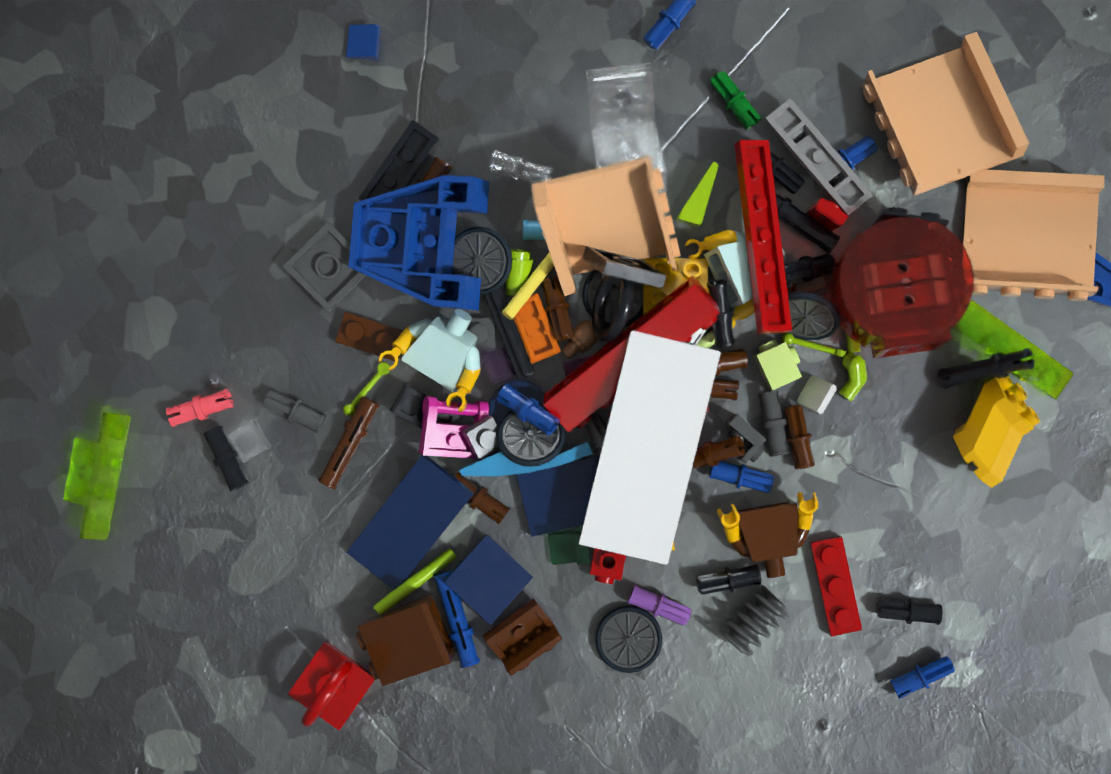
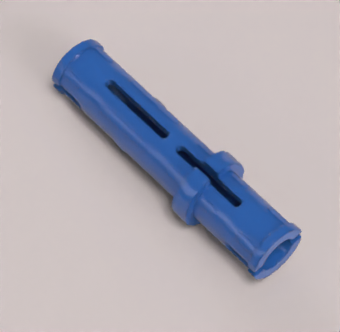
M450 570L434 575L433 578L435 579L451 632L448 635L449 639L454 642L461 668H465L479 663L480 659L478 658L472 638L474 630L473 627L468 625L461 598L443 583L444 579L452 572ZM447 590H449L453 605L457 614L456 616L453 613ZM457 622L460 624L466 648L463 646Z

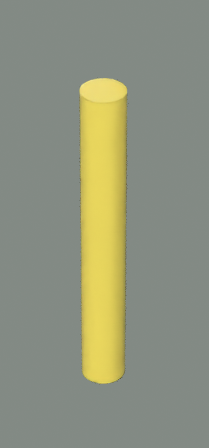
M550 252L502 311V314L509 320L515 317L554 267Z

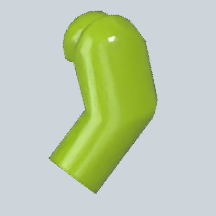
M848 353L843 358L842 365L848 369L849 379L841 388L839 394L849 402H852L866 383L867 372L863 357L857 356L854 353Z

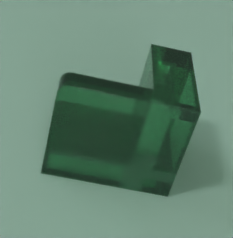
M582 529L548 533L551 563L553 565L577 562V565L590 563L588 546L579 544Z

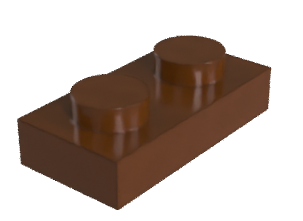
M345 312L335 342L380 357L384 351L392 350V343L403 330ZM385 355L383 357L395 361L394 357L391 355Z

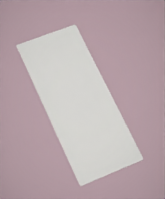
M631 331L579 541L580 545L668 564L721 354L720 351Z

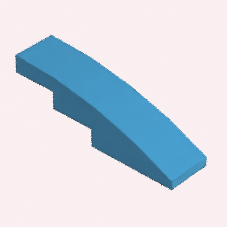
M585 441L560 452L548 463L528 467L513 463L499 451L469 464L459 471L461 476L495 477L523 474L560 466L593 453L588 442Z

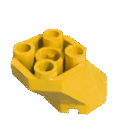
M1009 376L1000 379L991 377L985 380L967 422L955 429L956 433L953 435L963 459L967 464L972 462L978 468L973 472L978 479L990 488L1003 481L1023 435L1033 430L1034 426L1040 423L1037 413L1032 407H1028L1024 401L1028 399L1027 393L1018 382L1013 384Z

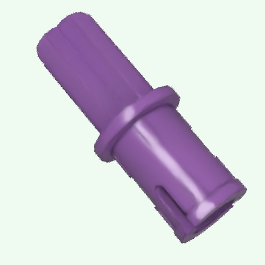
M636 584L627 601L629 604L653 613L655 618L659 615L682 626L688 623L692 611L689 607L665 598L664 593L660 596Z

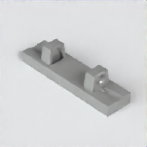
M791 98L765 118L766 124L830 199L842 209L841 211L850 216L874 196ZM838 174H840L839 177L832 184L829 183Z

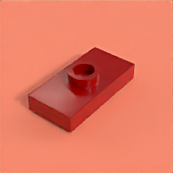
M822 197L811 204L806 214L830 231L842 226L849 217V215L841 211L842 209L838 205Z

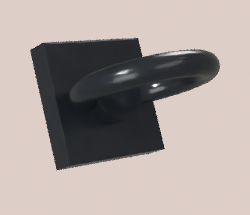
M586 246L583 259L605 274L594 298L592 326L599 340L610 342L619 336L627 323L633 303L634 282L663 288L666 275L644 260ZM613 285L620 286L618 309L611 325L606 329L605 308L607 299Z

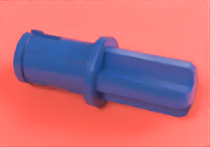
M674 0L665 11H660V18L644 36V42L652 49H659L674 30H679L681 27L680 22L692 7L696 5V0Z
M866 136L845 150L839 149L838 154L852 170H855L854 166L876 153L878 147L873 138Z
M720 461L718 466L711 467L709 478L735 484L738 489L743 486L770 493L774 483V476L748 469L745 464L737 466Z
M945 656L921 668L919 665H916V669L892 679L890 682L898 698L901 699L924 687L929 689L928 684L954 673L955 667L951 659Z

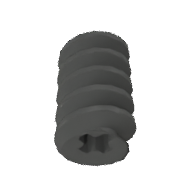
M762 585L765 593L764 597L756 593L753 595L757 605L754 606L746 602L744 606L748 614L744 615L736 612L735 615L739 623L735 624L727 621L729 633L719 630L738 651L748 656L753 655L749 646L750 643L757 647L762 646L758 637L759 634L766 638L771 636L767 628L768 625L776 629L780 627L776 619L777 616L786 620L789 618L785 610L786 606L764 585Z

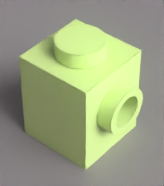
M776 339L758 346L760 353L753 355V358L768 390H775L802 377L796 365L800 363V359L793 345L788 347L786 342L777 344Z

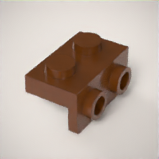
M535 598L483 635L485 642L503 662L510 676L527 668L533 660L544 652L552 650L562 640L555 623Z

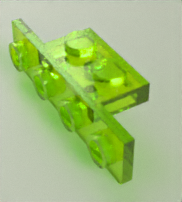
M973 300L968 301L951 325L985 349L984 354L989 358L995 353L1009 354L1029 348L1033 356L1021 359V361L1035 359L1034 368L1012 372L1011 374L1023 382H1031L1055 400L1074 375L1068 368Z
M103 412L97 442L85 438H75L63 500L85 506L79 536L81 539L106 540L108 538L130 425V415Z

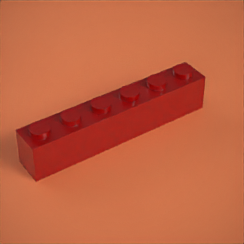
M692 275L622 331L616 339L607 343L544 394L543 405L551 414L560 419L559 423L567 432H570L575 427L582 428L591 420V414L600 407L602 409L609 407L614 402L632 330L688 344L692 339L691 336L700 328L706 330L716 322L717 315L720 313L718 304Z

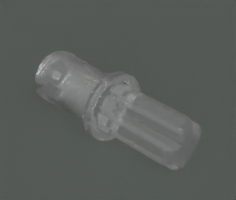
M494 150L489 164V170L515 177L516 181H520L523 178L538 183L551 180L554 174L552 168L528 162L525 156L519 158Z

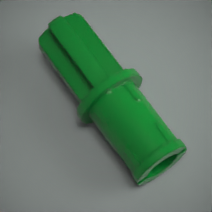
M725 71L718 72L711 78L710 84L726 103L725 109H730L746 131L751 129V125L754 127L761 121V115L757 113L746 99L747 93L745 91L741 92Z

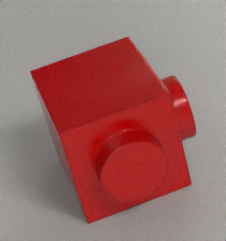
M593 548L589 568L590 575H595V581L606 584H613L614 579L621 581L626 555Z

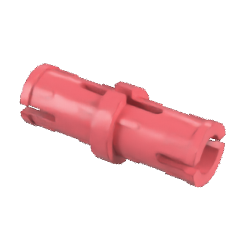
M226 388L204 397L197 395L192 397V401L166 408V415L174 416L168 418V421L172 427L197 418L204 420L210 414L234 408V402L227 399L231 398L232 395L229 389Z

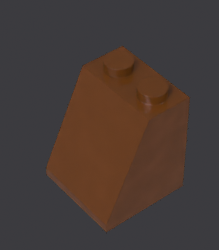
M432 593L389 610L382 616L377 615L361 622L358 626L359 632L356 633L361 649L363 651L367 649L372 660L368 662L370 672L375 680H380L382 686L452 663L456 652L452 641L449 639V634Z

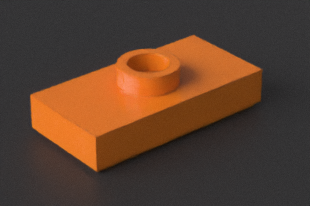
M538 293L530 296L514 317L531 364L561 353Z

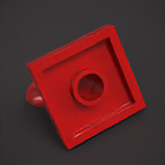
M325 640L287 695L307 708L301 718L303 726H312L319 716L340 731L375 679L369 670Z

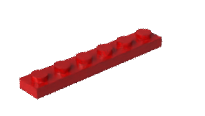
M739 140L734 143L757 334L787 333L792 331L769 140Z

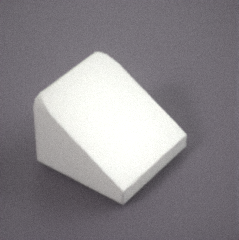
M811 376L799 395L797 402L816 414H823L836 392L837 386L816 376Z

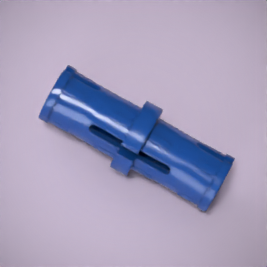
M506 384L500 390L497 401L516 413L518 419L523 422L528 421L547 436H550L556 430L560 419L539 406L537 400L532 397L530 399L509 384Z

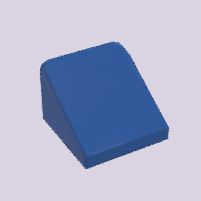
M376 24L349 25L346 57L378 61L381 38L380 26Z

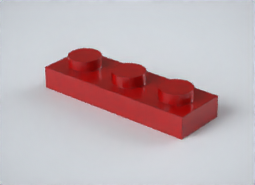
M842 536L809 542L829 635L832 637L862 630Z

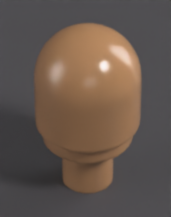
M591 320L580 322L573 329V337L568 339L570 342L561 350L569 360L578 351L582 353L586 350L588 351L598 341Z

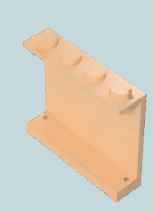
M977 32L964 36L961 48L876 78L872 70L867 72L865 85H863V94L868 103H873L876 110V124L880 131L885 130L889 139L887 141L889 153L893 159H898L902 168L899 171L901 180L905 187L910 186L914 196L1022 157L1029 145V141Z
M650 156L532 184L534 208L564 296L577 293L574 275L597 270L583 259L586 246L637 259H646L666 254L668 265L671 264L672 271H677L675 257L681 256L677 237L670 238V235L675 234L671 215L665 216L664 214L670 212L666 192L659 193L658 189L664 188L660 168L653 170Z
M986 169L967 176L960 289H968V293L973 295H986L988 290L1001 291V296L1019 297L1021 292L1034 293V298L1053 299L1054 294L1068 295V300L1085 301L1088 300V296L1092 297L1096 294L1098 287L1094 286L1098 202L1099 193L1104 189L1105 175Z

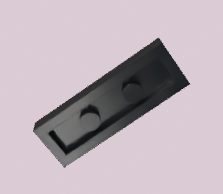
M412 120L358 199L362 201L407 187L440 139Z

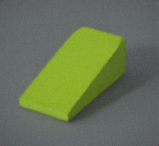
M713 162L676 218V222L695 228L700 227L719 167L718 163Z

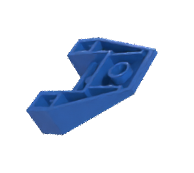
M443 175L355 202L348 267L432 306L479 311L481 278L452 275L457 212L487 214L490 182L472 176Z

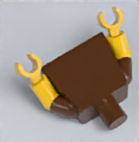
M799 492L797 494L799 507H797V503L794 501L739 510L736 509L734 504H731L732 511L729 514L724 515L720 508L717 509V514L723 524L727 541L741 556L749 557L752 562L764 561L767 578L781 577L786 575L783 558L797 555L798 548L804 545L812 526L813 514L819 506L816 493L813 492V497L808 501H804L802 492Z

